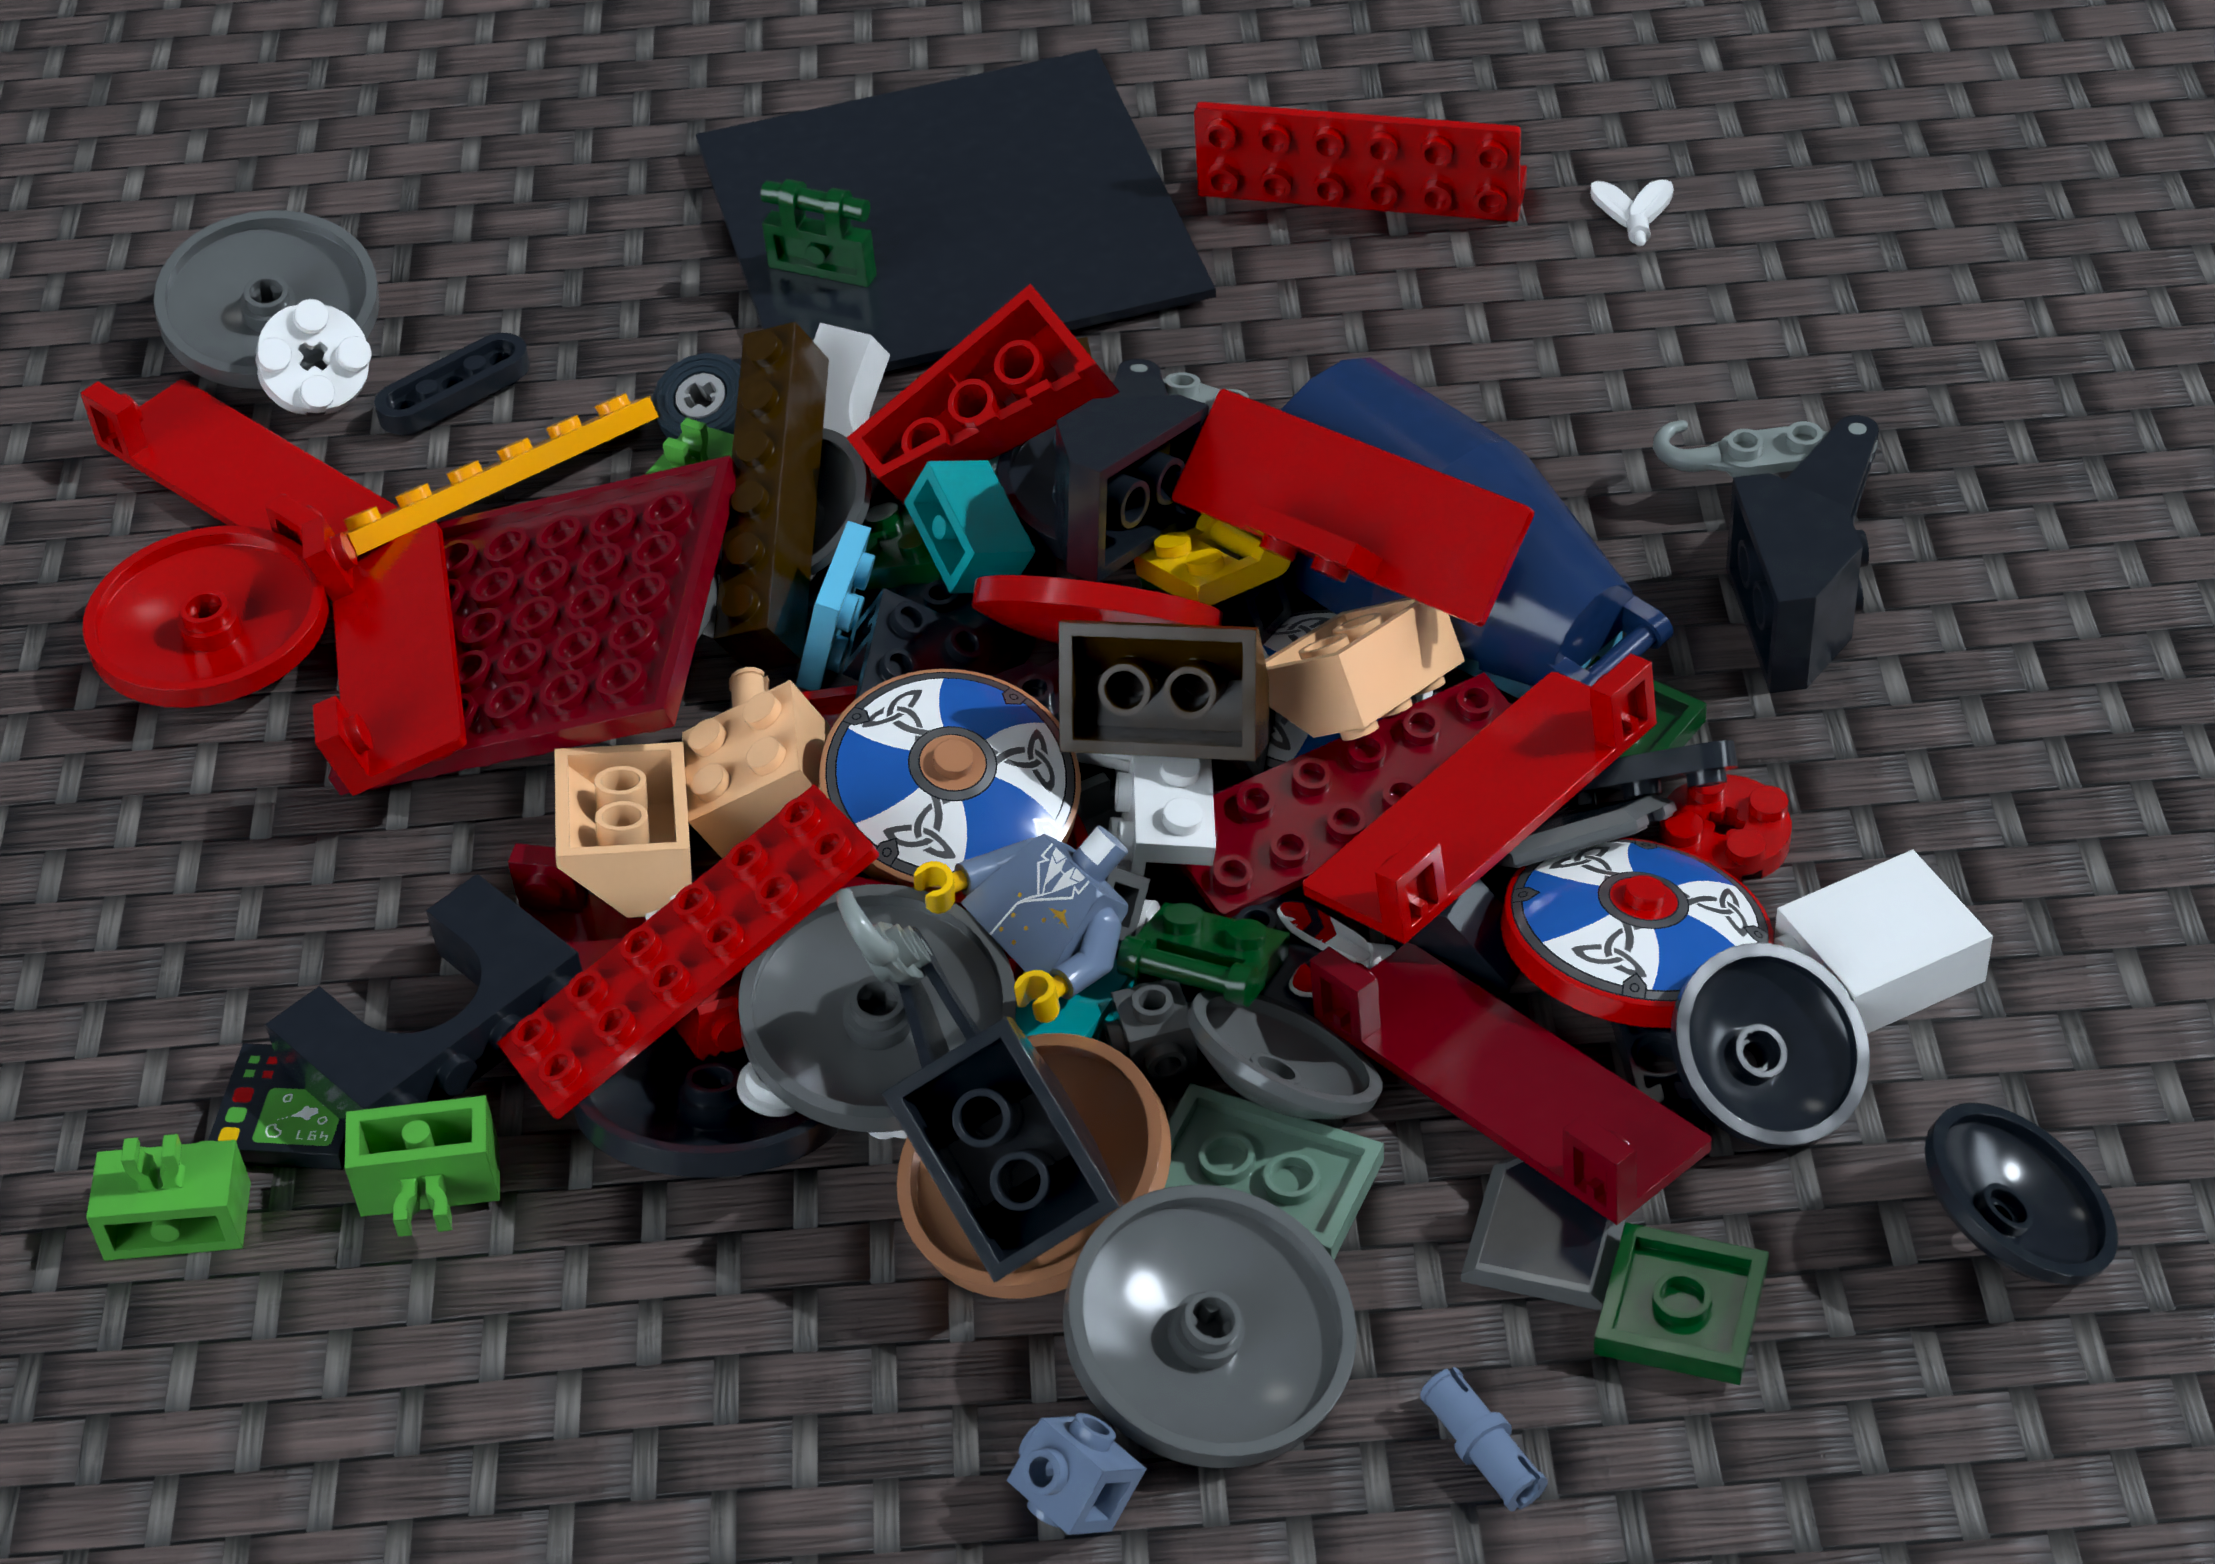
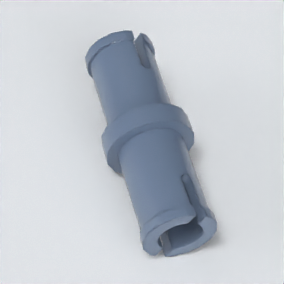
M1452 1367L1450 1371L1444 1369L1435 1374L1422 1388L1420 1399L1431 1408L1456 1440L1455 1452L1467 1465L1477 1466L1510 1511H1515L1517 1507L1521 1510L1533 1503L1545 1490L1547 1478L1535 1468L1510 1437L1512 1432L1510 1423L1501 1413H1491L1465 1381L1463 1374L1458 1368Z

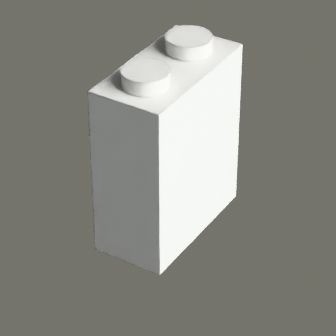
M1912 849L1778 907L1774 944L1799 951L1829 970L1852 997L1864 1022L1866 1033L1869 1034L1985 982L1993 936Z

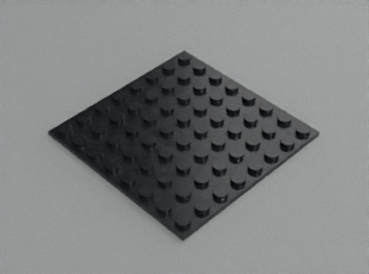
M1097 49L695 134L703 162L762 329L796 321L812 341H814L820 323L872 335L890 354L885 372L909 366H921L927 362L940 360L1030 283L1069 330H1081L1091 325L1122 318H1134L1153 311L1176 306H1187L1194 302L1216 298V288ZM786 179L805 182L809 189L828 192L831 188H838L850 191L852 197L869 200L870 214L867 221L850 220L852 227L871 230L877 275L868 287L769 267L762 222L771 210L779 212V206L765 203L761 200V188L765 181L783 183ZM805 211L807 218L824 221V214Z

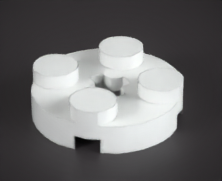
M303 300L298 305L282 309L265 324L256 347L257 375L260 385L266 394L280 407L292 413L306 415L307 412L335 413L354 401L362 390L368 376L371 348L360 327L344 312L332 306L324 305L318 300ZM305 347L310 350L320 349L324 353L322 360L327 365V368L321 370L313 366L308 371L303 369L300 364L304 356L299 350Z

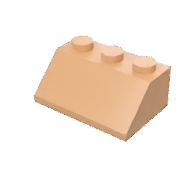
M1410 598L1389 601L1337 614L1265 659L1269 677V707L1313 738L1340 733L1343 741H1349L1376 731L1379 728L1377 719L1407 710L1413 705L1410 697L1424 694L1443 686L1446 683L1443 675L1465 661L1449 614Z
M683 742L555 749L557 868L627 918L646 917L645 914L661 909L670 902V897L677 894L685 886L692 884Z

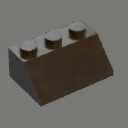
M1061 620L1059 622L1060 752L1256 761L1267 746L1269 731V677L1258 627Z

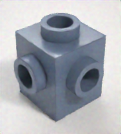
M1077 1413L1076 1416L1041 1418L1039 1423L1032 1427L1023 1438L1019 1447L1020 1457L1007 1482L1029 1500L1027 1507L1034 1516L1051 1526L1061 1528L1068 1535L1110 1532L1113 1530L1146 1468L1114 1441L1116 1434L1109 1425L1092 1415Z

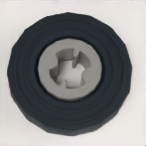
M712 353L688 356L672 365L658 380L652 396L653 405L659 416L656 418V421L666 438L677 439L681 435L680 424L686 417L706 423L707 427L734 435L741 366L725 355ZM702 397L707 401L713 400L711 405L706 408L701 404L695 405Z

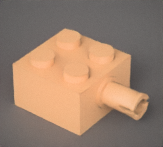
M755 667L738 669L729 678V690L731 691L732 698L731 709L713 718L705 719L696 726L682 732L688 823L722 859L728 855L735 845L746 840L777 815L789 801L799 797L813 784L819 788L822 751L827 736L830 733V725L791 680L769 690V677H763L764 671Z

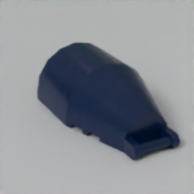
M1371 357L1346 359L1338 362L1311 378L1282 407L1281 411L1525 504L1533 509V520L1485 625L1478 627L1449 615L1463 657L1478 661L1479 670L1530 686L1536 685L1549 673L1558 672L1592 687L1602 675L1607 674L1630 653L1640 657L1649 648L1658 649L1673 636V626L1666 615L1632 593L1628 584L1523 451L1505 438ZM1297 553L1294 561L1290 563L1287 571L1281 575L1284 581L1336 615L1344 611L1407 598L1351 574L1348 575L1345 583L1334 580L1311 569L1310 566L1314 559ZM1621 631L1627 634L1588 670L1582 668L1586 662Z

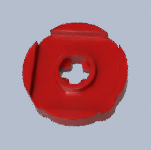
M1726 774V783L1689 789L1686 783L1677 787L1667 797V799L1675 802L1677 811L1673 812V816L1660 821V843L1700 856L1726 870L1741 883L1743 875L1754 874L1762 870V879L1774 873L1785 861L1790 848L1792 820L1788 812L1789 800L1787 794L1782 789L1775 786H1766L1747 777ZM1716 825H1730L1737 828L1728 830L1726 835L1715 832Z

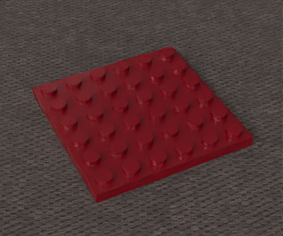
M731 456L437 522L443 531L467 744L463 748L456 750L449 757L440 761H431L404 773L384 786L421 778H432L437 775L475 767H486L494 763L533 755L540 756L553 752L555 749L598 744L611 739L646 732L652 733L661 729L675 727L732 506L731 498L736 484V465ZM331 768L328 779L340 795L350 793L334 769ZM375 786V787L370 788V789H378V788H381V787H383V786H379V787H376V786Z

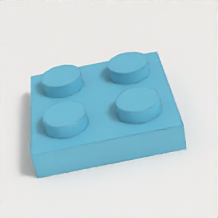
M847 521L814 605L796 682L798 687L811 691L820 690L828 670L836 673L840 671L849 643V638L841 635L843 631H852L859 620L865 597L855 594L856 588L866 589L875 561V555L865 552L871 531L869 527Z

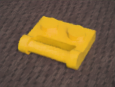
M1202 514L1197 520L1195 528L1185 532L1166 533L1156 538L1154 546L1136 557L1134 564L1137 576L1174 596L1191 599L1211 606L1278 578L1287 571L1291 561L1260 548L1259 544L1262 539ZM1226 548L1243 557V559L1237 560L1220 551V549Z

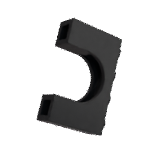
M476 874L426 910L438 954L479 987L474 998L458 1015L439 1026L413 1033L385 1032L372 1028L362 1022L323 988L318 986L266 1023L265 1026L279 1067L345 1124L347 1111L450 1100L454 1096L465 1092L474 1081L507 1058L497 1042L513 1030L520 1020L534 1013L567 986L574 976L583 971L578 952L483 877Z

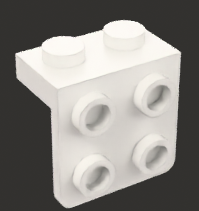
M1131 755L1129 773L1118 772L1116 777L1115 811L1122 812L1121 817H1110L1108 831L1128 850L1127 855L1116 868L1144 877L1146 862L1213 866L1216 837L1211 759Z

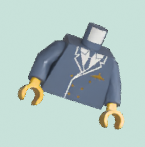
M1099 825L1077 850L1049 835L1042 834L1035 838L1031 837L959 862L955 865L953 873L946 864L939 861L923 863L914 873V889L916 891H924L931 886L942 887L941 889L929 892L925 896L926 908L936 914L945 913L951 909L955 902V893L961 891L966 895L961 904L1025 971L1024 974L1019 976L1014 985L1018 1007H1026L1029 1002L1036 999L1032 1005L1035 1019L1042 1023H1049L1055 1020L1059 1014V997L1072 999L1076 994L1108 974L1113 968L1122 928L1121 923L1128 913V904L1105 879L1127 855L1128 850L1114 835Z

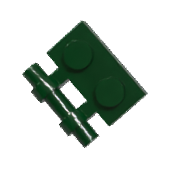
M786 179L783 183L768 180L763 183L761 200L765 203L779 206V212L771 210L762 222L770 268L863 287L870 285L877 275L871 230L852 227L850 220L867 221L870 214L869 200L852 197L850 191L838 188H831L828 192L809 189L805 182ZM805 211L824 214V221L807 218Z

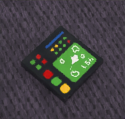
M243 1043L208 1141L236 1140L244 1165L343 1170L345 1164L346 1124L279 1067L272 1045Z

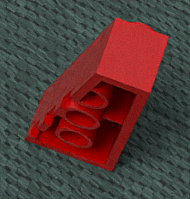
M1030 283L847 437V440L875 476L904 504L907 495L928 461H989L1056 426V420L1091 399L1110 398L1120 391Z

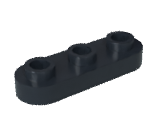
M511 333L488 335L384 387L379 391L374 400L380 426L389 433L403 436L413 435L420 432L423 428L469 407L472 403L516 383L525 376L530 368L524 340Z
M1713 741L1619 757L1559 810H1574L1595 806L1598 804L1596 794L1621 789L1624 800L1650 794L1659 795L1662 794V782L1685 778L1687 779L1689 789L1726 783V771L1738 768L1734 741Z

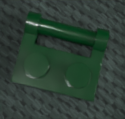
M1165 902L1136 937L1128 935L1124 938L1117 956V972L1120 975L1141 979L1147 974L1222 993L1226 1002L1248 1007L1289 956L1290 933L1268 928L1261 922L1252 919L1235 920L1203 912L1202 909L1192 904H1171Z

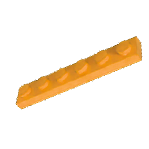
M626 393L617 395L595 405L599 416L581 423L578 415H574L547 427L546 430L550 438L532 446L529 438L526 437L498 449L496 452L500 461L482 468L479 460H475L446 473L450 484L431 491L428 483H425L395 496L399 507L380 515L375 506L346 518L343 521L348 530L342 533L350 540L356 556L361 555L650 422L659 416L650 396L629 401Z

